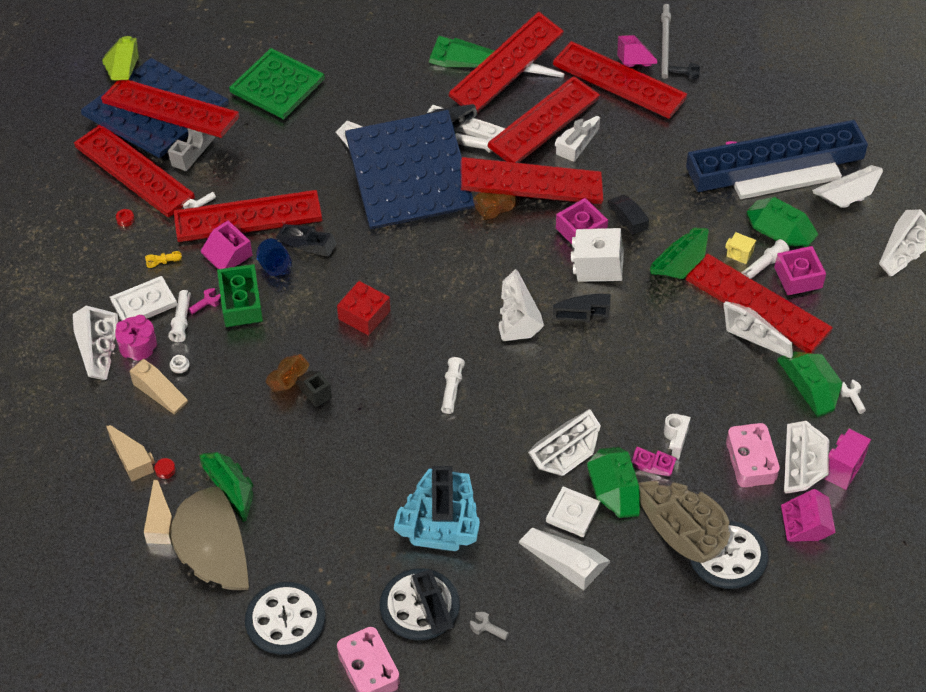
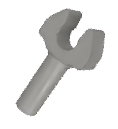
M583 119L575 121V131L565 140L566 144L571 145L581 134L588 136L591 130V123L582 127Z
M475 613V618L482 621L481 624L470 621L472 631L478 635L483 631H488L503 640H506L509 636V632L489 622L488 613Z

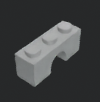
M187 128L189 133L187 142L177 140L168 150L171 165L187 171L213 141L215 136Z

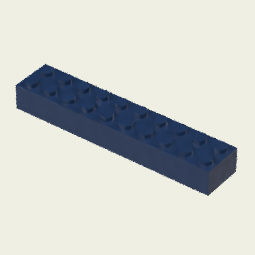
M850 120L688 152L686 168L697 192L735 185V182L830 163L842 164L862 160L865 158L868 143L856 121Z

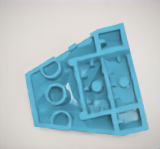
M428 469L417 484L416 491L407 497L405 506L400 507L397 511L394 530L403 537H409L410 542L414 546L457 551L460 545H469L476 542L480 521L476 513V503L473 500V490L469 474L452 472L453 522H432V469Z

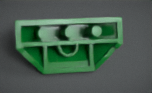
M776 197L757 200L746 213L754 229L776 241L781 239L789 246L809 247L818 237L816 229L804 212Z
M694 227L688 234L681 236L673 242L650 265L651 274L677 279L687 277L686 275L705 257L708 229Z
M794 351L792 358L784 355L777 358L817 417L835 410L843 382L822 354Z
M620 447L599 449L587 462L596 498L608 509L615 512V515L619 518L639 516V484L629 452Z
M218 452L202 453L199 455L202 468L216 487H219L225 494L241 521L245 522L253 499L252 488L254 485L248 476L245 478L242 474L241 466L238 463H234L230 457Z

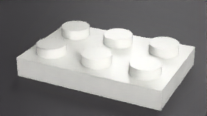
M162 276L110 297L111 303L121 321L139 314L144 315L147 319L177 306V301Z

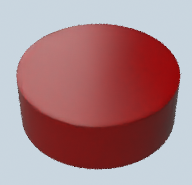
M129 209L118 211L116 214L117 224L122 227L132 225L135 221L133 212Z
M168 458L158 460L154 467L156 475L161 479L172 477L176 471L174 462Z

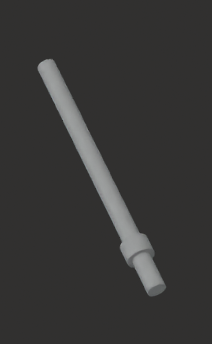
M669 4L663 5V13L661 14V22L663 23L661 77L663 79L668 78L669 22L671 21Z

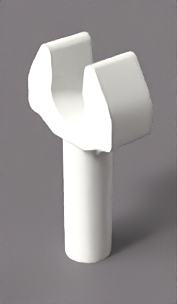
M211 192L197 201L188 200L183 204L184 209L201 207L214 200L216 196Z
M852 380V389H848L845 382H843L840 391L842 397H850L858 413H864L866 409L858 396L861 390L860 384Z

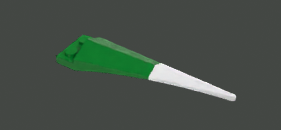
M438 36L429 63L442 67H478L494 50L458 38L453 40ZM534 63L524 70V72L564 77L562 72Z

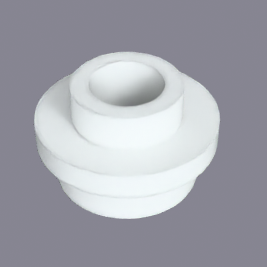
M176 355L170 362V368L175 373H183L188 370L189 361L183 355Z

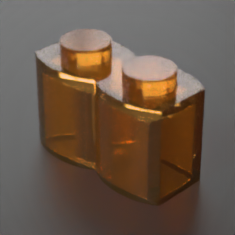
M481 192L473 198V202L480 215L485 220L497 217L499 213L512 210L515 206V196Z
M302 354L288 356L280 362L278 369L273 370L267 376L266 383L273 392L288 390L296 383L297 377L302 376L307 371L309 363Z

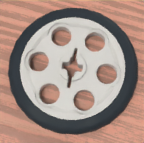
M729 520L730 538L722 552L704 563L691 559L690 562L696 573L707 583L720 588L737 589L755 582L764 573L769 555L765 541L757 531L741 522ZM741 536L746 541L744 543H737L734 539ZM750 552L756 557L749 560L744 557V554ZM714 565H719L723 570L721 572H714L711 568ZM741 567L744 573L736 574L733 572V568Z
M411 569L396 575L387 583L381 594L380 612L382 619L388 628L406 639L428 640L444 633L441 632L433 635L429 625L421 627L417 624L419 619L426 618L421 606H416L418 599L414 589L411 587L410 578L411 575L429 569ZM432 570L436 583L442 590V596L453 624L460 609V598L457 589L443 574ZM399 593L406 596L403 601H396L394 597ZM401 612H406L409 614V617L406 620H400L397 615Z
M279 582L262 589L253 597L245 613V627L252 642L269 653L279 655L296 653L309 647L318 638L325 623V609L319 596L309 587L294 582ZM291 596H297L299 601L296 604H290L288 599ZM271 599L278 601L275 607H268L266 604ZM283 608H285L287 615V627H285V622L283 621ZM305 610L312 612L309 618H302L300 614ZM267 617L270 621L267 625H260L258 623L259 619ZM296 628L304 630L301 636L296 637L292 635L293 630ZM274 632H281L283 634L279 640L271 639V635Z

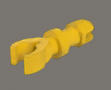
M179 251L166 255L162 253L161 256L147 255L145 256L146 265L148 268H153L160 263L167 264L168 261H180L182 255Z

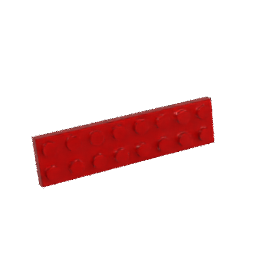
M540 12L536 13L449 92V97L460 106L474 104L478 113L563 35L564 31Z
M572 41L553 60L554 66L669 119L687 99V93Z
M573 76L491 139L487 147L507 162H521L594 104L600 95Z
M118 80L101 97L104 104L222 138L239 119L238 111L130 80Z
M98 125L74 142L75 148L168 218L174 214V210H180L184 203L195 198L192 191L101 125Z
M462 157L460 161L461 190L579 202L586 198L593 204H602L603 202L602 174L599 171Z
M317 190L174 210L178 242L209 238L213 229L226 221L231 222L241 233L278 228L284 224L299 225L322 221Z
M708 253L686 275L685 280L721 302L736 303L754 310L790 340L793 345L806 353H813L832 332V326L754 280L749 279L744 274Z

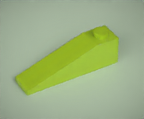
M124 36L105 54L102 62L105 65V69L108 70L111 80H129L139 58L137 38Z

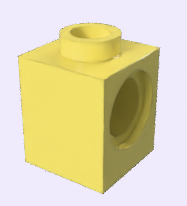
M736 232L733 238H729L726 243V256L747 264L754 252L756 240Z

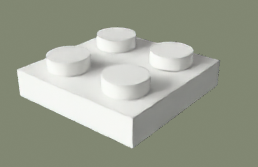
M562 487L546 517V522L584 537L600 506V501Z

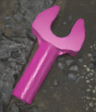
M215 288L207 289L204 291V299L188 308V310L193 315L208 304L216 307L221 302V295L218 294L213 297L216 294Z

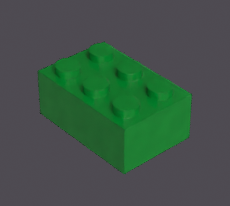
M255 264L217 269L225 327L263 322Z

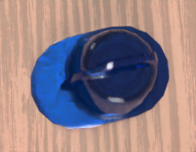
M273 238L261 242L256 255L258 262L270 276L290 274L289 270L292 266V259L284 246L277 239Z

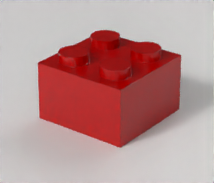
M360 281L356 283L337 305L338 320L368 336L391 311L389 296Z

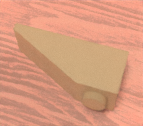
M145 359L141 360L130 370L133 385L174 415L188 403L184 395L156 367Z
M106 426L109 437L131 482L154 472L152 464L155 461L151 452L147 453L144 446L113 426Z
M154 480L144 536L147 543L172 544V515L158 480Z

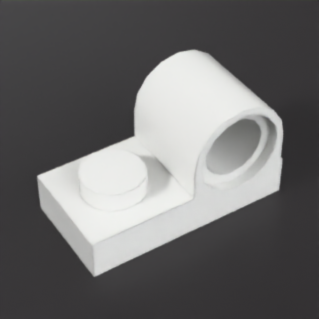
M670 414L665 419L664 435L667 439L671 440L669 449L672 450V456L679 460L691 417Z

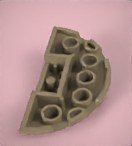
M658 481L638 483L639 501L648 518L663 539L681 555L693 561L704 563L718 556L728 544L730 538L729 519L721 506L703 492L699 494L688 491L686 485L674 482L670 486L659 485Z
M210 487L196 492L180 504L171 524V540L178 558L183 564L187 563L194 570L195 576L207 583L214 581L222 584V588L229 590H248V572L242 537L235 514L227 497L219 487Z

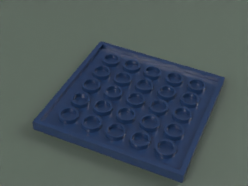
M152 58L135 69L129 78L130 81L225 108L229 104L228 99ZM107 91L81 109L83 116L158 158L165 155L177 140L183 141L189 136L186 127L102 103L101 97Z
M448 110L345 130L370 230L475 207L471 191L461 190L460 161L462 157Z

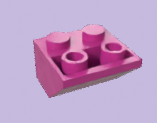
M635 35L618 36L617 56L625 66L634 67L635 64L652 66V64H657V59Z
M229 221L213 229L201 250V253L217 269L235 267L253 256L250 240Z
M813 489L781 505L787 541H819L836 533L829 497L818 490Z

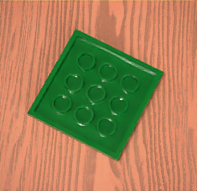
M270 48L229 87L230 93L285 119L325 79V74Z

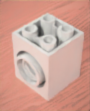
M621 228L576 229V237H572V247L575 249L571 251V262H575L573 263V274H577L578 282L622 281L624 251Z

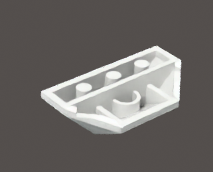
M871 165L812 191L813 194L831 204L837 205L840 208L848 207L850 203L862 201L866 196L872 194L883 169Z
M588 409L538 441L528 453L538 469L563 476L593 455L601 425L592 411Z
M807 421L787 424L785 493L807 490L829 474V439Z

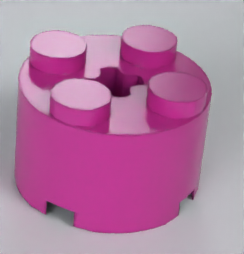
M139 314L129 317L116 324L115 336L119 351L123 357L143 360L152 355L155 346H157V340L153 324L144 315Z

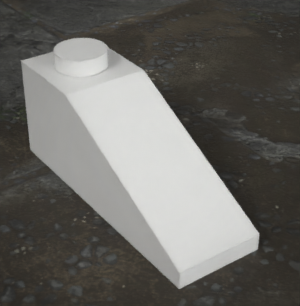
M595 116L583 122L582 127L591 123L590 134L588 136L581 134L571 145H567L565 140L575 129L573 127L566 130L555 142L556 155L575 162L599 130L600 117Z

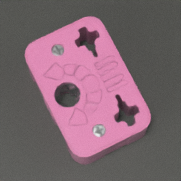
M757 423L731 427L728 431L726 445L738 485L746 488L774 484L780 467L767 426Z
M367 627L338 641L339 659L356 692H393L398 689L400 684L399 672L378 631L374 627Z

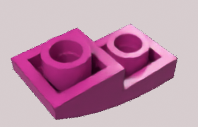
M640 447L635 448L631 459L633 468L664 476L672 474L676 461L675 457L661 451H657L654 454Z

